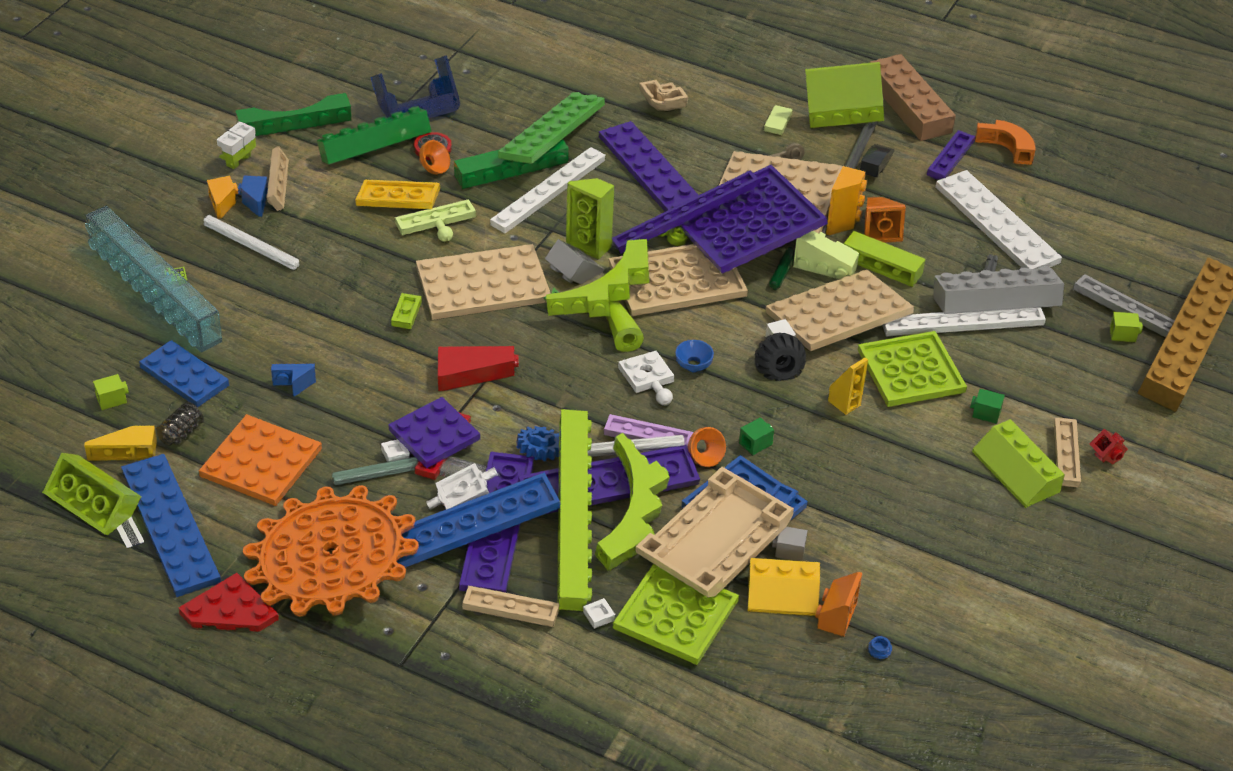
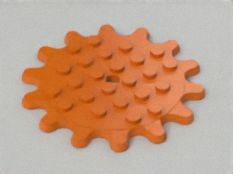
M365 486L354 487L350 494L345 497L335 496L331 487H322L317 491V497L311 503H302L296 498H290L283 504L286 510V515L278 520L264 518L257 523L258 530L266 535V537L261 542L250 543L243 548V554L248 559L259 561L256 567L245 572L244 579L250 585L259 583L269 584L268 588L261 594V599L266 605H274L283 599L293 600L290 608L296 616H304L312 606L317 604L327 605L328 611L332 615L338 616L343 613L345 603L354 597H360L368 603H374L380 595L377 585L381 581H401L405 578L406 568L398 564L397 560L404 556L414 555L418 551L419 544L417 540L406 539L401 536L414 527L415 517L411 514L393 516L391 514L397 505L395 496L388 495L374 502L367 500L368 489ZM335 548V550L332 551V554H330V552H327L328 549Z

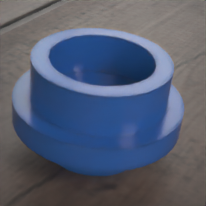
M877 636L869 642L868 651L873 657L884 659L890 656L892 646L887 638Z

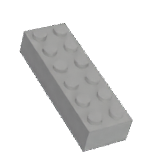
M1041 266L1039 269H1001L996 272L983 270L980 273L967 271L961 272V274L942 273L941 275L934 276L933 298L944 314L1062 306L1064 283L1052 268L1047 266Z

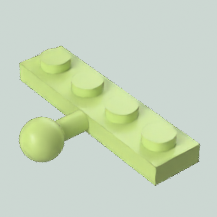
M468 199L395 217V224L401 235L437 227L438 238L443 242H447L452 239L453 231L445 225L476 217V211Z

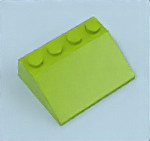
M880 62L805 69L810 128L884 121Z

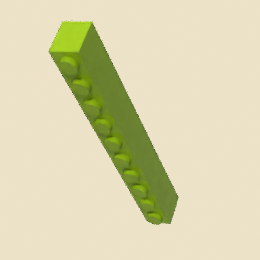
M561 409L559 420L558 498L561 503L558 509L557 603H559V610L583 611V606L587 605V602H591L592 588H588V582H591L592 569L588 568V563H591L592 549H588V544H591L592 530H588V525H591L592 511H588V506H591L592 493L588 492V487L591 488L592 474H588V469H591L592 456H588V451H591L592 438H588V433H591L592 421L588 420V411Z

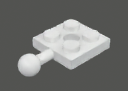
M657 351L618 362L619 370L636 393L653 388L657 393L656 400L659 404L668 405L673 399L672 392L661 385L674 382V374Z

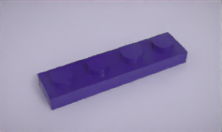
M958 130L928 168L927 175L937 180L948 177L974 143L975 136Z

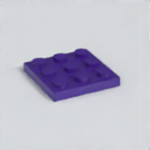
M443 397L388 424L389 431L426 468L480 440V433Z

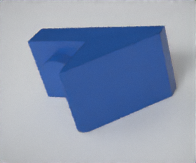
M272 364L273 385H292L293 396L298 395L316 382L315 364Z

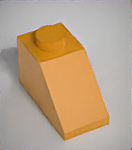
M230 176L207 180L209 198L217 219H221L236 203L235 195L238 194L237 184L232 182Z

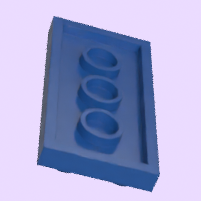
M172 340L139 361L141 369L197 408L229 386V379Z

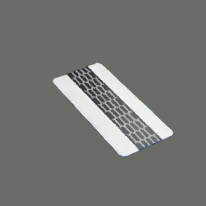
M132 517L117 527L127 548L144 542Z

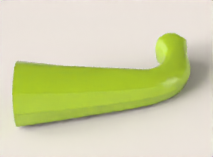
M618 300L610 301V316H606V319L610 326L616 349L622 352L638 349L644 339L641 329Z

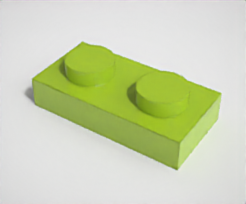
M401 293L391 319V326L412 329L422 303V297Z

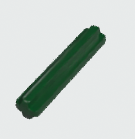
M793 247L785 250L769 282V286L773 290L781 287L794 261L795 250H793Z

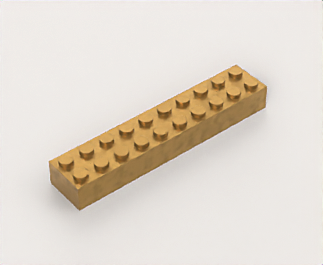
M1207 258L1137 394L1174 412L1177 411L1233 299V268L1217 260Z

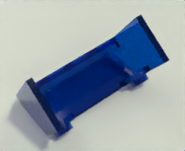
M447 55L435 59L439 78L430 81L428 86L430 96L398 104L396 97L392 93L387 92L382 73L370 77L378 105L387 118L392 117V113L408 112L409 108L416 106L427 110L429 119L458 110L460 99Z

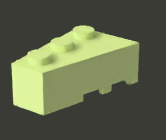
M811 231L797 238L793 267L836 279H842L855 273L859 252L839 241H836V243L831 241L822 232Z

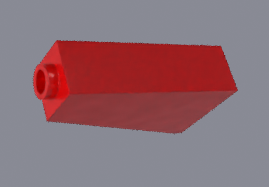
M514 346L438 347V391H446L514 376V367H519V357L514 355Z

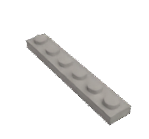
M1085 274L1074 285L1073 289L1116 312L1137 313L1139 322H1142L1143 326L1164 337H1167L1175 321Z

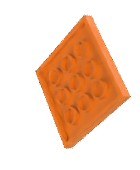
M246 414L200 468L199 476L277 506L321 451L322 443Z

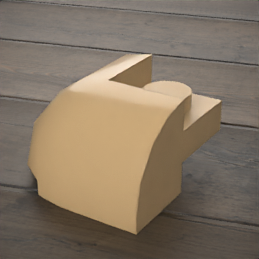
M657 80L642 82L639 85L640 92L650 106L658 111L685 108L687 105L688 96L681 87H675L673 83L660 85Z

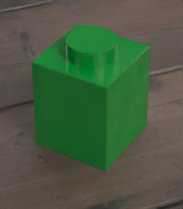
M980 389L978 396H973L970 406V408L974 409L972 418L997 424L1005 395Z
M760 417L740 428L739 444L753 456L773 444L774 429Z

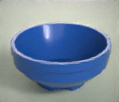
M687 340L680 343L676 348L678 364L690 372L704 370L713 361V349L704 341ZM694 360L699 362L700 364L691 365L688 362Z

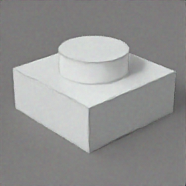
M399 440L381 443V451L387 462L409 458L410 453Z
M605 599L583 606V613L593 628L615 621V614Z

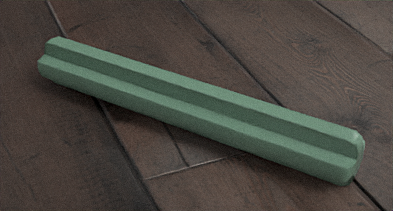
M416 457L333 472L332 481L334 485H341L413 471L419 461Z

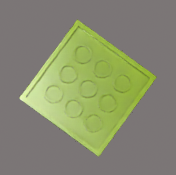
M936 331L858 344V352L862 359H868L867 369L887 407L966 393L967 385Z
M653 564L613 622V629L698 665L737 604L739 595L722 589L716 596L706 597Z

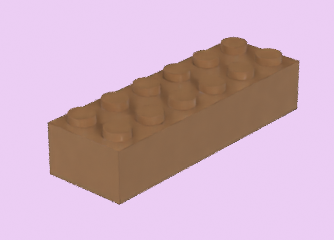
M901 54L870 62H880L883 98L920 141L953 133L956 115Z

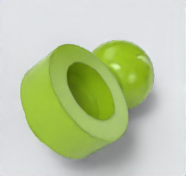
M680 227L672 228L666 233L658 235L659 237L667 236L668 242L675 246L685 245L688 238Z

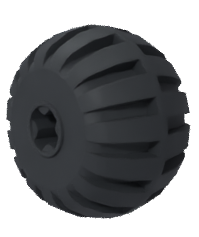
M779 332L765 337V340L759 343V348L755 351L754 360L757 371L764 374V377L770 380L786 381L794 379L796 375L799 376L802 371L800 369L805 367L806 353L804 346L796 337L787 333Z

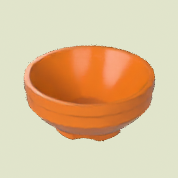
M430 140L421 146L419 152L420 163L428 172L438 175L448 170L450 156L442 143ZM426 156L431 159V165L427 163Z
M703 427L691 435L688 442V451L696 464L704 467L715 466L725 455L726 441L719 430L712 427ZM700 440L706 443V449L702 453L697 450V444Z

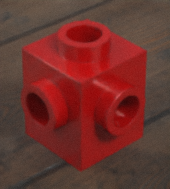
M1103 429L1089 443L1096 451L1094 454L1103 463L1108 461L1113 465L1120 461L1128 450L1123 444L1125 440L1117 432L1112 434L1106 429Z

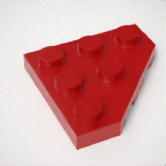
M235 573L178 608L179 614L193 628H202L205 625L216 626V629L236 630V627L250 628V631L260 632L279 620L278 613L270 605H266L262 601L261 596L238 573Z

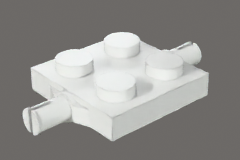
M474 463L435 483L438 488V496L426 501L430 510L441 504L446 509L489 494L487 481L498 476V473L494 467L482 473Z

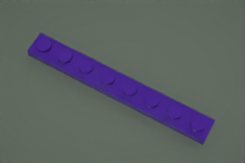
M749 170L613 237L612 242L621 254L625 252L628 240L647 239L649 241L694 217H698L745 192L753 190L760 185L759 179Z

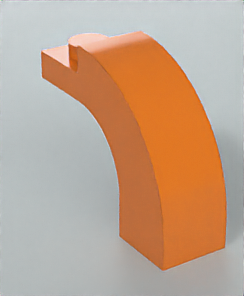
M996 120L995 124L977 123L975 142L1002 145L1012 152L1013 163L1033 164L1035 143L1030 134L1023 128L1001 120Z

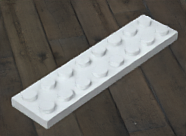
M967 170L936 181L935 187L1021 268L1039 269L1041 266L1052 267L1061 263L1062 257Z

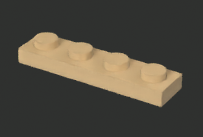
M278 146L272 149L268 194L266 195L269 204L273 205L277 211L284 209L289 159Z
M1055 418L1056 466L1065 474L1062 486L1080 487L1081 474L1077 420Z
M468 586L462 603V609L554 627L559 612V603Z

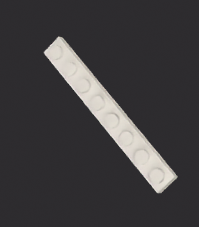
M590 147L491 218L490 225L503 233H507L566 190L569 181L581 179L605 161V154Z
M1041 307L949 314H944L943 312L911 314L882 326L886 336H899L931 331L941 333L1045 325L1046 318Z

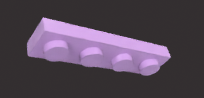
M611 414L604 428V435L616 437L624 433L631 440L683 435L687 448L689 439L693 432Z

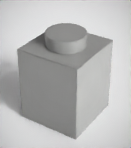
M786 527L773 539L772 547L776 548L775 557L802 561L808 530Z

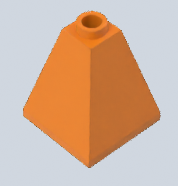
M884 197L867 198L864 235L884 243L903 242L906 206Z

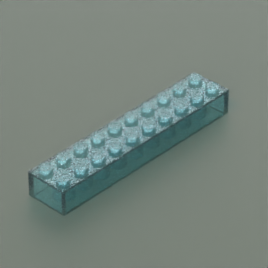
M107 205L85 215L87 221L85 227L89 233L90 239H88V243L91 249L96 250L104 261L106 260L114 271L119 272L123 280L128 281L133 289L143 296L147 303L150 302L158 314L161 313L166 321L177 329L181 336L184 335L188 339L192 347L195 346L202 353L222 342L219 311Z

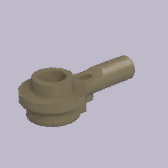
M792 143L785 148V151L768 156L801 160L805 150L802 145Z

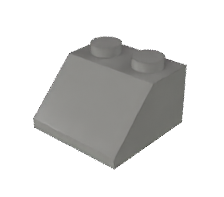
M559 239L545 257L551 263L549 267L558 273L561 271L563 273L562 277L570 283L575 281L582 284L603 273L605 270L580 249Z

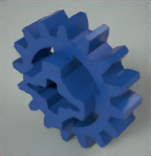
M535 426L534 429L526 427V430L521 429L520 433H518L516 447L520 449V453H527L526 457L533 456L535 460L546 461V458L554 460L555 457H559V433L554 434L553 429L548 431L546 427Z

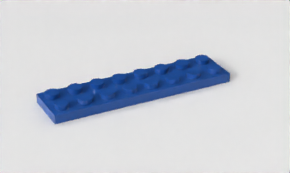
M165 454L121 466L128 488L142 496L137 508L175 596L179 597L219 584L221 582L219 572Z
M544 472L417 520L414 527L401 536L406 539L417 540L419 544L418 551L414 555L399 558L397 563L408 567L560 508V500Z

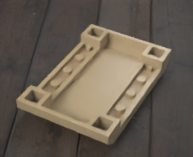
M721 467L708 479V486L660 531L655 535L650 533L636 546V553L706 597H713L750 563V558H755L787 527L793 516L794 508L726 468Z

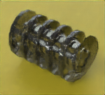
M187 401L165 419L162 424L156 427V434L166 445L171 446L172 443L179 445L181 440L187 437V434H191L193 429L198 427V424L204 422V417L193 403Z

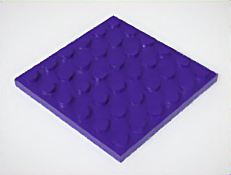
M772 165L754 172L759 179L760 185L753 190L745 192L735 199L729 200L717 208L711 209L678 226L722 274L828 224L826 216Z

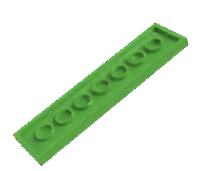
M579 92L571 93L557 106L553 107L548 113L544 114L534 124L498 151L499 159L532 164L603 107L605 99L597 97V95H581Z

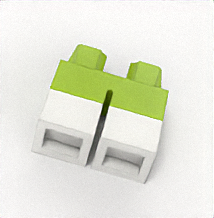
M238 122L216 140L217 146L222 148V154L219 158L225 160L227 167L235 169L239 166L240 159H248L251 156V150L256 147L255 128Z

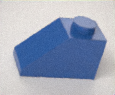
M244 176L242 183L238 185V194L242 196V203L259 217L263 216L267 200V177Z

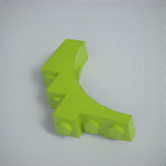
M647 239L628 240L626 250L617 265L594 282L573 290L546 294L548 316L589 313V317L610 316V301L630 300V285L650 283Z
M624 433L615 437L613 450L621 460L628 476L630 506L624 518L612 533L597 543L595 556L608 571L637 555L636 546L650 533L655 535L648 523L660 515L662 503L656 494L667 488L670 478L666 468L662 467L657 461L649 464L647 458L639 453L633 441L628 439Z

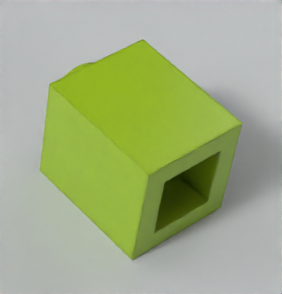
M1113 312L1110 323L1111 340L1136 342L1138 334L1142 333L1143 328L1142 322H1139L1138 314Z
M118 374L93 381L95 395L101 410L127 403L126 394L129 393L125 381H121Z

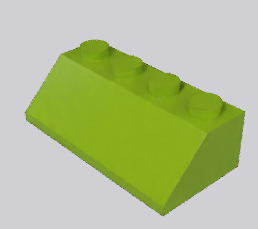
M598 178L569 181L567 183L566 243L598 260L612 247L614 185Z
M1011 419L993 426L972 450L977 458L1025 508L1061 491L1065 474Z
M61 453L42 492L105 535H109L127 519L132 517L142 497L81 456Z

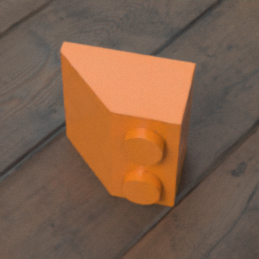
M856 572L835 579L830 589H825L822 598L824 604H819L815 618L819 619L818 629L845 636L858 603L863 573Z

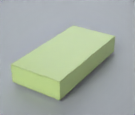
M775 105L764 126V131L782 135L793 109Z

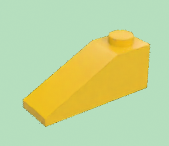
M863 358L850 366L829 387L828 402L845 415L861 406L868 364L867 358Z
M130 426L85 442L87 461L148 459L155 456L157 438L155 426Z

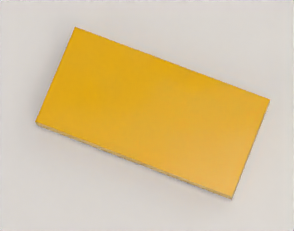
M364 180L355 202L356 206L432 209L440 191V183Z

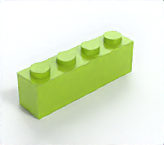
M853 231L844 242V245L859 252L858 266L911 287L916 284L923 274L925 258Z

